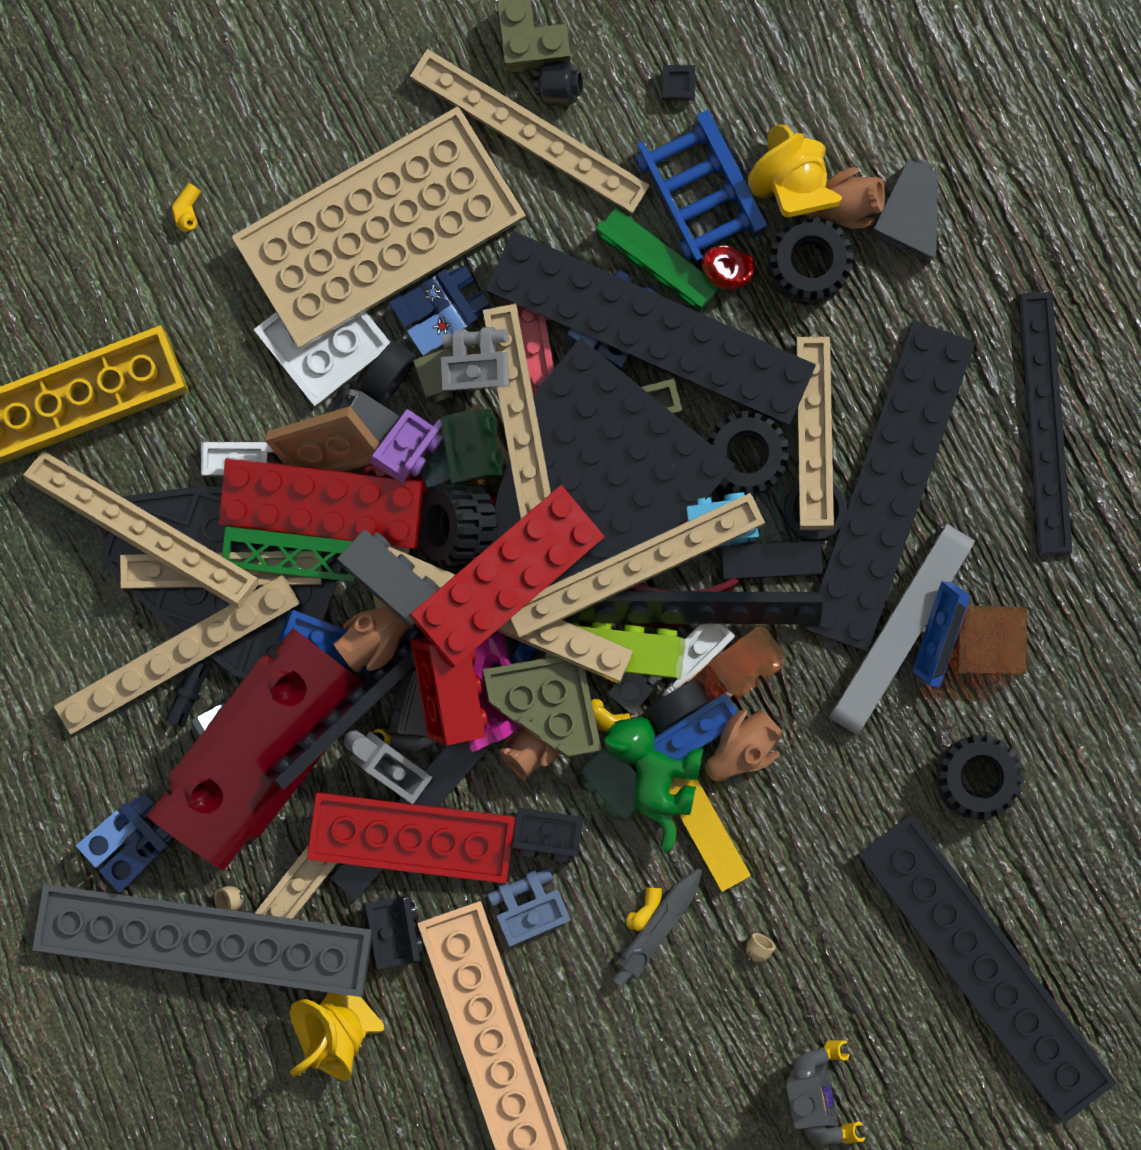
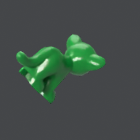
M637 717L616 721L607 729L604 744L606 749L618 761L632 763L636 766L638 774L634 790L636 808L642 815L660 824L663 830L660 848L664 852H669L674 847L677 833L672 816L691 814L696 786L685 785L680 788L676 795H672L669 792L673 778L697 780L704 749H693L683 759H673L654 749L655 732L649 719Z

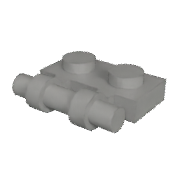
M484 327L481 331L476 332L460 329L455 330L453 334H443L442 345L445 348L453 347V356L441 357L442 391L509 387L508 353L495 352L497 343L508 342V331L506 329L496 330L494 327ZM480 345L481 354L468 355L469 346Z

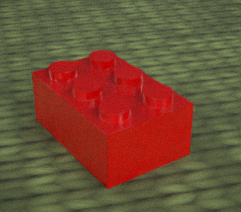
M427 637L410 640L427 738L446 746L484 738L487 716L485 710L482 707L480 708L478 695L481 694L482 687L478 675L474 673L473 661L476 660L475 650L452 668Z

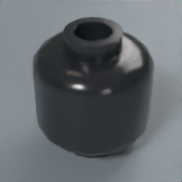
M570 62L544 64L539 71V76H534L533 87L535 95H540L543 103L548 106L574 104L578 96L583 94L584 83L581 70H576L574 64Z

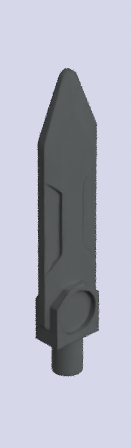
M696 869L673 886L633 943L626 948L618 959L617 963L621 965V968L612 979L615 983L623 988L632 974L637 978L640 976L652 955L693 901L702 870Z

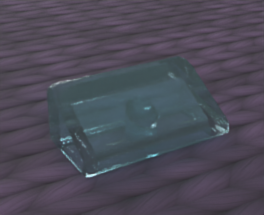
M441 441L433 453L427 451L422 457L426 462L419 474L426 487L434 486L458 475L451 455L443 441Z

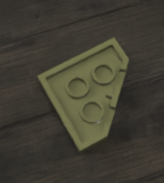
M550 657L482 670L488 705L566 758L601 751L585 669L560 658Z

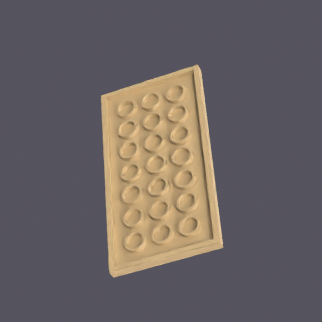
M459 106L231 237L296 346L301 350L525 220L526 215Z

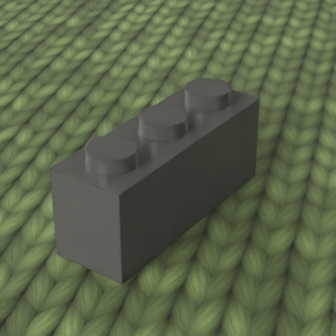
M364 529L337 558L340 566L416 631L418 626L409 617V614L440 587L428 576L421 579L412 570L415 568V565L403 554L396 557L389 551L390 543L378 532L371 535Z

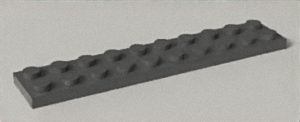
M43 884L32 951L363 997L373 930Z

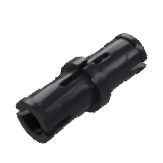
M197 662L187 668L180 686H176L174 690L176 696L164 719L165 721L182 728L185 727L195 701L198 702L201 697L198 694L211 667Z

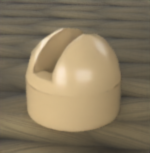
M234 886L217 889L214 894L216 908L238 910L243 903V899H240L239 895L241 891Z
M754 933L746 945L747 955L749 957L752 956V961L759 963L770 958L776 949L775 944L768 937L760 933Z

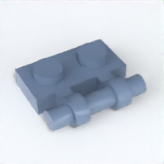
M549 868L537 873L536 870L526 873V878L512 884L508 882L507 884L503 883L499 885L498 890L488 893L492 906L505 901L508 911L497 915V919L509 947L571 920L559 890L557 889L548 894L544 892L542 885L554 880ZM533 890L536 899L518 906L515 896Z

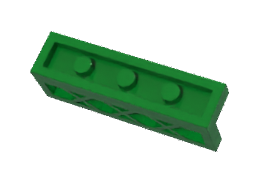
M616 207L605 222L601 221L596 227V236L699 313L702 312L720 288L711 284L702 271Z
M235 526L225 527L222 557L242 569L355 582V578L351 574L335 573L326 562L336 553L342 554L353 541ZM232 541L245 542L254 554L244 562L230 561ZM252 543L262 544L264 546L261 547L259 550H256ZM270 545L278 546L287 557L277 566L268 565L260 555ZM285 547L297 548V550L290 555ZM303 549L312 550L320 560L310 570L302 569L293 558ZM318 551L331 553L323 558ZM257 557L261 564L249 562ZM290 561L295 568L282 566ZM323 564L328 572L317 571L316 569Z

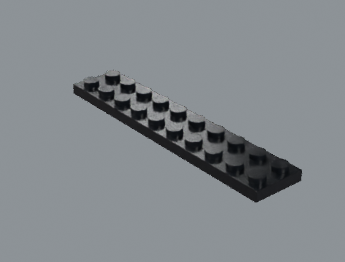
M512 231L486 288V293L511 304H516V306L754 412L761 413L788 427L816 367V364L516 231Z
M913 320L850 498L847 516L839 530L818 592H822L823 597L821 624L806 625L805 631L868 652L975 346V341Z
M912 814L908 815L858 854L1063 1124L1117 1084Z

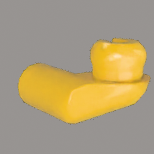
M187 183L172 205L175 224L183 232L192 231L197 226V218L195 217L192 205L201 194V191L190 183Z
M591 700L596 726L602 732H607V729L616 721L631 719L630 713L612 715L604 708L601 700Z
M646 887L645 906L637 912H630L626 917V925L630 930L641 932L661 904L662 888Z

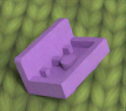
M407 409L377 448L369 462L403 484L410 474L414 477L418 475L426 462L422 458L427 451L433 453L441 443L444 436L439 433L444 422L438 419L435 425L432 426Z

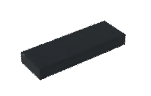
M821 541L721 546L723 580H730L733 577L736 579L823 574Z

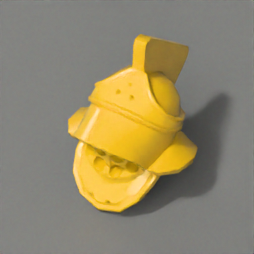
M775 125L768 132L769 152L755 163L748 176V187L752 193L762 199L775 196L780 212L784 217H792L839 206L843 197L826 188L827 172L824 162L826 147L819 141L804 138L802 133H795L793 135V132L787 125Z
M328 992L319 1005L308 999L294 1002L290 1009L291 1023L305 1057L289 1073L293 1078L301 1076V1073H305V1070L311 1066L312 1069L318 1068L336 1079L349 1081L352 1075L354 1056L358 1054L359 1047H362L361 1043L365 1035L381 1033L384 1030L383 1022L365 1001L357 996Z

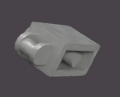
M350 731L344 737L345 747L353 753L350 759L411 804H414L433 778L370 731L366 737L358 731Z

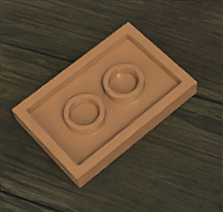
M350 406L270 430L265 438V442L286 465L336 471H348L372 464L369 461L380 446V443Z

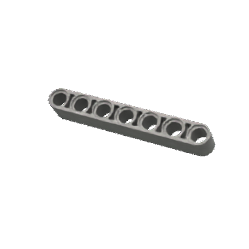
M949 524L944 526L832 710L829 719L856 735L860 733L930 618L941 581L951 582L973 547L975 540Z

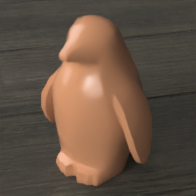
M856 167L839 171L826 182V188L843 197L839 206L806 213L803 216L807 220H812L813 216L820 217V219L830 220L840 226L851 229L871 226L876 220L865 216L883 211L885 206L884 181L878 177H851L859 172V169Z
M388 607L367 610L356 614L345 622L343 627L344 630L348 631L333 644L356 673L360 672L362 667L366 665L368 671H373L381 668L391 660L401 638L408 629L412 628Z
M759 708L755 714L745 720L744 718L748 711L745 709L741 710L726 722L721 733L719 746L714 755L705 764V773L711 780L720 782L745 772L757 771L765 768L778 758L779 751L769 752L782 738L783 732L762 709Z
M522 727L506 737L503 741V747L499 750L505 764L525 782L533 771L540 766H548L560 754Z

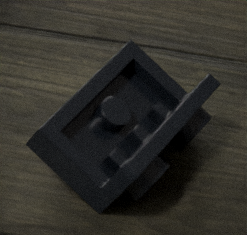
M517 808L511 848H518L517 855L537 858L539 851L551 853L550 860L570 862L571 856L578 857L583 817Z
M409 896L362 903L366 929L373 930L370 948L373 970L420 962V954H422L423 947L420 936L415 933L414 921L417 919V912L414 903L410 902Z

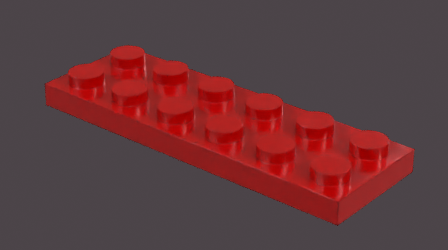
M225 458L219 525L354 541L366 529L371 535L378 532L390 543V546L415 549L418 542L424 481L406 479L402 484L393 477Z
M560 485L413 610L409 617L453 668L605 536L566 489Z
M315 792L307 860L507 884L515 816Z

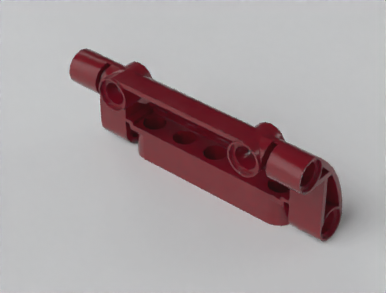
M294 628L291 629L274 651L279 655L277 659L267 655L255 663L252 671L181 762L169 774L167 782L173 792L170 794L165 791L146 815L175 839L223 871L247 841H253L263 833L326 750L284 790L275 786L267 777L273 771L271 769L273 763L285 754L289 756L297 748L296 742L309 731L313 733L322 724L320 720L328 711L342 706L346 702L345 696L350 690L358 685L362 687L365 684Z

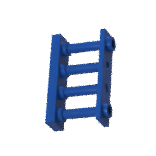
M708 109L696 115V126L693 127V131L651 152L648 151L644 141L637 144L638 154L634 156L642 173L648 172L682 239L678 244L686 260L692 259L695 266L702 262L703 257L700 250L743 229L745 232L750 230L753 237H756L766 232L767 223ZM697 143L701 145L706 143L711 155L707 156L708 160L663 181L655 165L656 163ZM713 171L716 174L721 172L726 182L722 185V189L678 210L670 194L671 192ZM728 200L736 202L741 211L737 214V218L695 239L692 238L685 221Z

